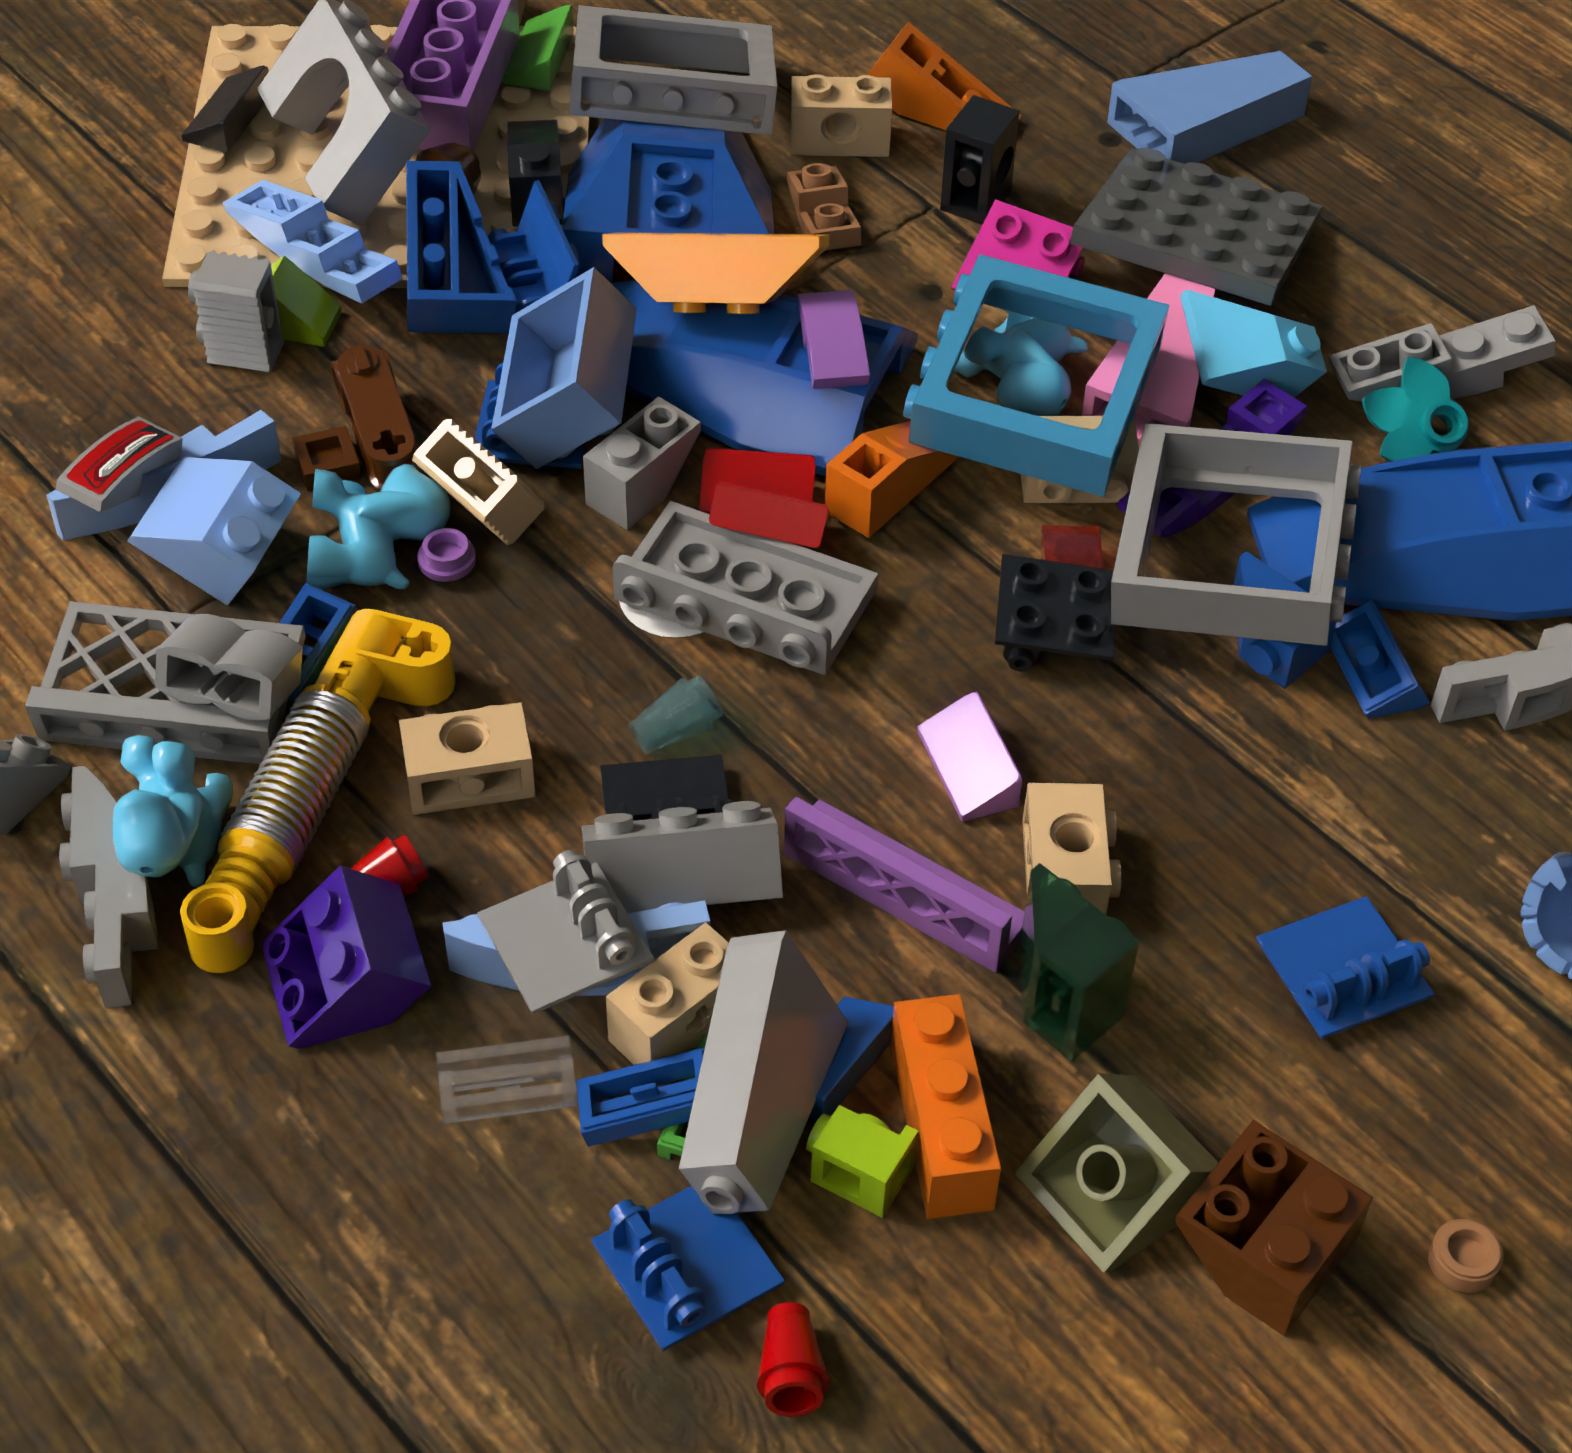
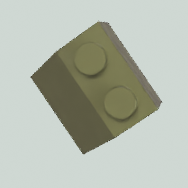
M1098 1073L1014 1174L1103 1273H1110L1177 1226L1175 1223L1177 1214L1216 1167L1218 1162L1136 1075Z

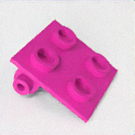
M995 199L951 289L956 290L962 273L971 274L979 254L1069 278L1070 274L1079 276L1085 263V257L1080 255L1083 247L1070 244L1073 227Z

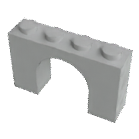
M318 0L257 90L272 118L313 135L339 97L349 87V98L343 120L329 144L304 178L315 198L323 201L325 210L362 225L402 171L406 161L410 160L427 137L431 128L420 111L421 103L408 91L403 83L404 75L402 71L390 61L384 51L386 44L373 32L368 24L370 19L368 14L360 6L349 0H344L342 3L336 0Z

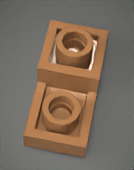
M814 163L804 166L802 170L787 172V182L803 234L829 235V246L825 251L861 246V226L848 205V186L836 165L829 166L827 164Z

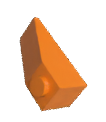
M909 21L867 73V75L874 77L891 78L892 110L897 114L945 131L973 95L1012 108Z

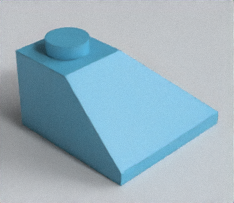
M1185 290L1180 295L1202 385L1244 396L1260 381L1266 379L1295 398L1327 372L1320 348V339L1316 334L1315 327L1191 290Z

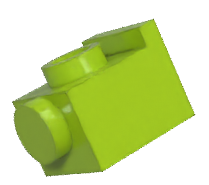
M839 1105L832 1116L824 1113L819 1117L807 1140L806 1150L812 1153L810 1181L883 1218L915 1166L919 1131L906 1125L899 1135L891 1131L879 1118L865 1113L857 1114Z

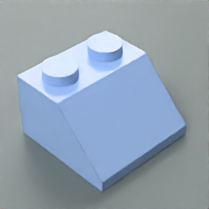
M182 457L127 542L228 606L253 574L301 493L253 461Z

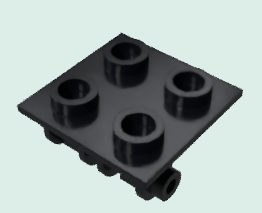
M1002 554L995 644L1004 646L1003 657L1008 662L1009 667L1019 672L1029 670L1032 664L1038 660L1040 651L1113 661L1115 624H1111V581L1114 570Z
M722 755L600 765L605 814H631L633 821L657 819L659 818L660 811L676 807L695 808L697 815L723 812L722 807L725 804L732 803V799L728 798Z

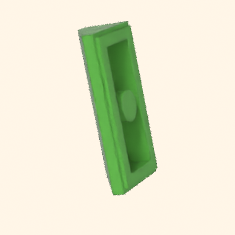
M572 5L559 7L526 21L504 74L503 84L551 91L574 33Z

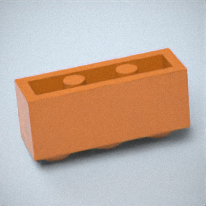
M960 994L894 1002L890 1048L906 1123L908 1126L919 1131L915 1165L927 1219L994 1211L1001 1166Z

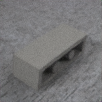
M732 802L722 807L723 812L697 815L695 808H669L660 811L659 818L636 821H633L631 814L612 813L596 817L594 825L581 826L584 856L588 858L591 864L597 862L627 913L656 909L673 902L685 904L705 900L706 905L783 898L778 823L771 808L761 809V804L758 802Z

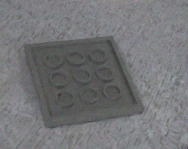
M1131 148L1075 222L1070 244L1271 306L1315 229L1323 205L1310 202L1307 196L1298 192L1286 191L1280 193L1263 188L1258 181L1248 177L1230 178L1214 173L1209 166L1202 163L1189 162L1184 164L1165 158L1163 153L1155 149Z

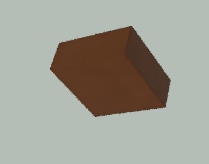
M346 426L292 438L294 454L307 491L314 490L315 469L335 472L341 480L353 481L362 479L359 460Z

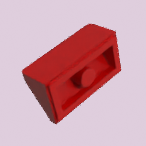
M708 448L704 451L699 511L710 514L716 484H720V481L813 502L816 459L814 456L806 454Z
M720 481V484H716L709 523L717 527L818 548L822 544L831 513L827 505Z

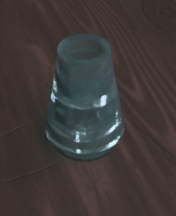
M697 675L688 681L681 677L657 700L641 712L638 718L629 722L628 726L638 746L645 754H648L655 749H660L712 730V722L722 717V710L713 691L702 677Z

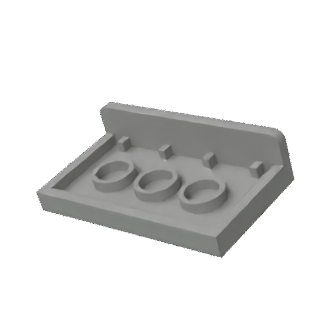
M670 501L632 557L620 555L613 564L614 600L623 602L634 609L645 610L673 620L686 628L697 629L731 641L739 647L750 648L781 659L794 667L805 668L822 675L827 674L878 587L877 572L793 543L713 526L709 523L710 514Z

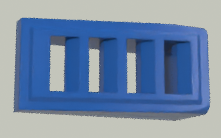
M307 583L304 584L280 621L282 624L303 626L306 637L317 641L314 648L303 645L302 657L306 658L301 666L300 684L288 699V703L292 705L307 686L315 684L348 622L355 612L358 611L356 605ZM319 620L328 624V626L323 631L312 626V624Z

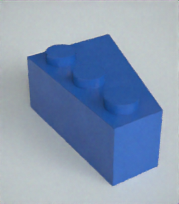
M406 161L408 332L509 333L512 315L516 313L517 300L512 288L508 287L499 265L498 254L494 244H490L482 224V215L460 162Z

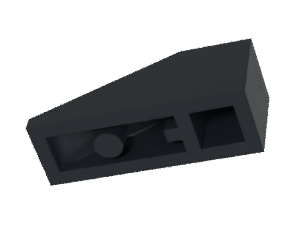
M557 120L507 122L512 227L519 226L534 181L538 180L548 200L556 205L560 225H563L562 180Z

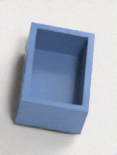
M594 267L515 313L511 318L491 430L536 469L557 458H565L575 448L599 435L603 436L612 432L622 421L637 308Z

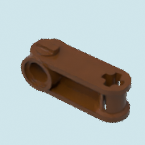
M368 345L354 346L345 350L338 360L331 361L333 379L343 413L348 417L370 484L375 492H380L384 482L394 468L403 464L414 465L419 471L418 465L412 461L415 451V439L397 390L395 376L387 351Z

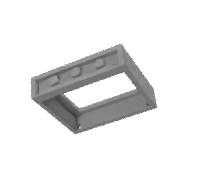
M578 5L569 115L772 135L777 94L772 25ZM600 58L748 73L750 75L738 76L602 61ZM583 98H588L590 100V103L583 104L581 100ZM760 116V121H754L753 117Z
M1144 423L1111 581V624L1327 646L1330 622L1342 623L1346 587L1335 586L1336 580L1348 581L1351 545L1341 544V539L1353 540L1357 506L1356 504H1346V499L1358 500L1362 465L1350 464L1352 441ZM1175 487L1310 499L1319 502L1321 513L1310 592L1145 577L1162 491L1166 488Z

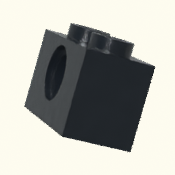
M973 95L946 128L940 210L983 225L995 199L1002 202L1006 200L1012 189L1019 110Z

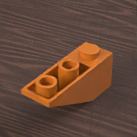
M911 421L862 433L826 464L825 505L830 510V516L867 538H870L959 458L956 455L909 443Z

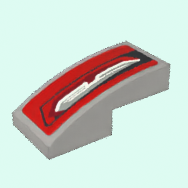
M138 416L111 430L81 453L59 476L56 482V490L100 513L139 496L143 474L180 459L183 438Z

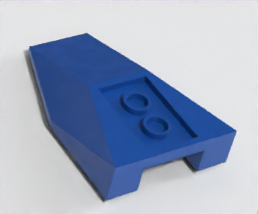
M605 118L568 173L562 229L568 242L574 244L579 255V271L574 278L594 267L612 284L614 257L604 248L602 234L616 232L774 234L771 189L742 132Z

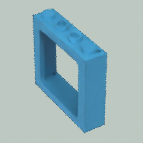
M979 254L971 274L962 273L954 294L953 304L956 305L954 311L946 309L943 313L937 334V341L940 342L938 347L929 346L926 351L920 373V378L923 379L921 385L912 384L907 394L903 416L911 419L909 443L1104 497L1160 350L1170 305ZM983 304L1131 344L1098 428L1093 430L1079 428L956 394L947 389V385Z

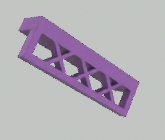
M795 797L785 808L784 855L987 969L997 973L1029 931L1030 914L819 799L814 805H811Z

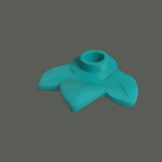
M1408 357L1405 359L1402 368L1401 387L1378 389L1366 394L1362 398L1364 412L1369 422L1378 430L1387 434L1382 442L1379 454L1390 462L1428 455L1431 452L1438 453L1454 450L1463 443L1468 434L1469 422L1466 412L1458 403L1450 399L1447 377L1439 369L1420 358ZM1433 418H1439L1446 424L1445 435H1438L1433 431L1431 426Z

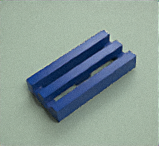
M705 1047L576 1080L581 1134L587 1146L590 1147L689 1122ZM693 1076L696 1077V1078H693V1079H689V1080H685V1081H681V1082H677V1083H673V1084H669V1085L657 1087V1085H661V1084H665V1083H669V1082H673V1081H677V1080H681V1079H685V1078H689V1077H693ZM626 1093H631L630 1095H626V1096H622V1097H618V1098H614V1099H610V1100H606V1101H602V1102H598V1103H595V1104H594V1102H595V1101H598V1100H602V1099H606V1098H610V1097H614V1096H618V1095H622V1094H626Z

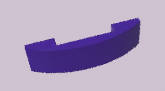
M1263 379L1229 407L1227 423L1219 430L1291 435L1305 416L1307 406L1271 382ZM1175 487L1166 488L1160 496L1153 533L1161 538L1178 533L1205 518L1235 493ZM1130 492L1118 501V508L1126 513Z

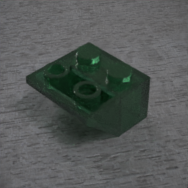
M1041 863L1031 869L1020 939L1023 1022L1068 1060L1073 1062L1124 1017L1139 941L1132 936L1130 930L1120 920L1106 916L1086 900L1072 882L1065 878H1058Z

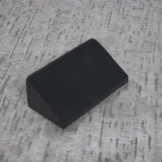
M264 65L226 77L182 133V141L228 152L265 104L257 88L268 74V67Z

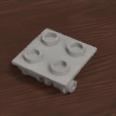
M574 850L564 851L554 859L553 881L477 912L478 918L532 1015L654 962L653 955L597 862L591 864L586 856L578 855Z

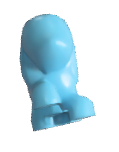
M1004 310L1009 314L1002 325L995 328L994 331L988 327H981L972 334L964 351L961 353L954 371L969 378L976 376L982 370H989L1001 378L996 389L997 400L1000 406L1036 416H1058L1070 398L1071 383L1068 373L1057 361L1069 353L1086 352L1088 349L1087 342L1071 335L1067 326Z
M403 464L394 468L384 482L381 491L372 494H366L365 488L356 482L341 480L335 472L315 469L312 508L327 511L335 516V519L338 520L343 544L337 543L327 536H310L306 583L318 589L343 584H356L360 586L387 584L396 589H405L410 581L396 567L393 541L400 539L411 541L424 540L432 531L444 528L450 516V499L447 491L436 481L420 473L414 465Z
M141 735L125 739L122 745L120 762L129 773L137 778L140 784L139 790L133 789L123 795L114 806L112 838L117 861L126 871L147 877H161L174 870L177 866L183 868L192 887H199L203 885L206 878V863L216 854L222 832V820L233 797L234 786L232 779L225 774L211 773L207 774L205 787L196 788L193 783L195 754L188 745L172 741H162L153 747L154 739Z

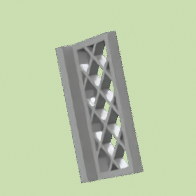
M70 601L41 687H31L25 707L37 737L44 741L122 749L125 739L141 735L153 738V747L162 741L186 744L192 749L197 758L261 764L263 757L268 753V748L272 746V741L277 737V732L280 730L289 697L270 719L247 720L223 711L212 702L207 704L180 702L166 695L157 687L140 697L122 696L116 688L142 673H145L155 686V669L153 667L156 666V649L159 646L142 654L132 640L149 630L165 631L170 636L188 616L194 614ZM225 618L234 622L245 631L269 630L291 638L302 647L304 645L306 635L304 627L301 625ZM82 623L107 625L112 631L111 634L86 648H83L77 640ZM123 645L134 660L105 676L94 661ZM85 666L96 679V682L80 691L60 689L64 678Z

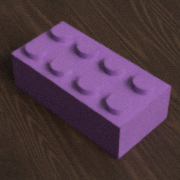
M410 0L386 54L390 61L402 71L404 75L403 83L408 91L421 103L420 111L431 128L427 137L418 147L419 150L446 143H457L474 151L520 37L517 0Z

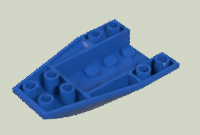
M636 280L612 283L637 308L626 393L647 404H650L659 396L701 422V432L736 450L812 455L816 459L815 473L826 476V464L863 433L864 412L885 373L890 372L900 375L918 341V333L902 326L860 315L870 373L868 385L812 389L807 348H804L798 298L781 294L775 301L759 304V313L753 314L727 313V303H706V312L678 313L673 312V302H656Z
M1572 441L1448 450L1361 468L1358 500L1346 499V504L1357 505L1353 540L1341 539V544L1351 545L1348 581L1336 580L1335 586L1346 587L1344 605L1361 606L1373 600L1378 608L1510 621L1572 616ZM1273 496L1248 507L1247 518L1262 562L1309 593L1321 513L1320 503L1310 499Z

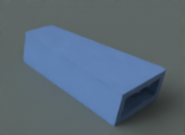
M1282 51L1121 79L1112 83L1107 123L1137 149L1151 148L1160 151L1165 155V158L1184 164L1189 162L1198 163L1303 117L1312 75Z

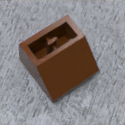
M1252 1120L1179 1211L1175 1223L1224 1296L1285 1336L1358 1239L1373 1197L1263 1125Z

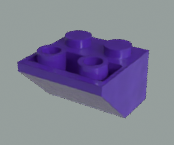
M341 865L261 942L289 1047L300 1049L389 1025L431 987L400 884Z

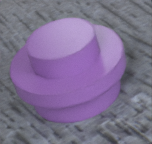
M452 528L437 529L429 533L424 538L417 556L421 572L428 578L441 582L455 581L465 577L472 571L476 562L475 549L472 543L462 532Z

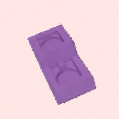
M853 290L798 294L804 348H807L812 389L868 385L870 377L859 310Z

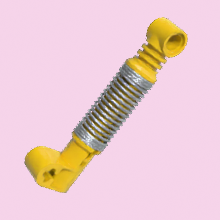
M374 609L356 611L351 617L315 684L307 686L295 699L293 706L290 708V713L286 716V721L281 725V729L277 732V737L272 741V746L268 748V753L263 757L259 770L254 773L250 786L245 790V795L241 797L240 803L236 806V811L231 815V820L227 822V826L221 833V838L218 841L219 861L214 865L212 873L208 876L204 885L192 890L182 902L180 914L191 959L199 968L212 973L234 971L244 965L252 956L255 946L252 933L261 917V913L264 912L267 901L271 899L277 885L287 882L299 866L304 852L308 849V844L312 841L313 835L317 832V827L321 824L322 818L326 815V810L330 807V802L334 799L335 793L339 790V785L343 782V777L347 774L352 760L356 758V753L360 750L362 742L367 736L371 721L369 711L376 698L382 697L414 706L427 707L446 700L454 691L455 673L451 640L449 634L442 627L433 623Z

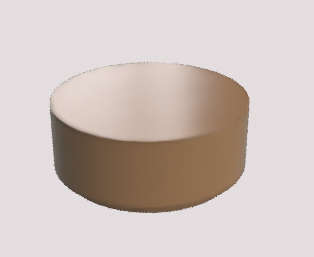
M1456 1219L1442 1225L1436 1232L1428 1252L1429 1265L1435 1277L1446 1287L1462 1293H1476L1488 1288L1496 1279L1504 1257L1502 1245L1494 1232L1485 1225L1469 1219Z

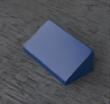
M1373 600L1343 615L1342 623L1336 622L1330 648L1368 719L1420 709L1431 704L1388 623Z
M845 996L838 1003L837 1006L849 1023L828 1073L816 1095V1101L809 1115L810 1119L817 1122L824 1113L831 1116L890 1045L893 1019L892 1006Z

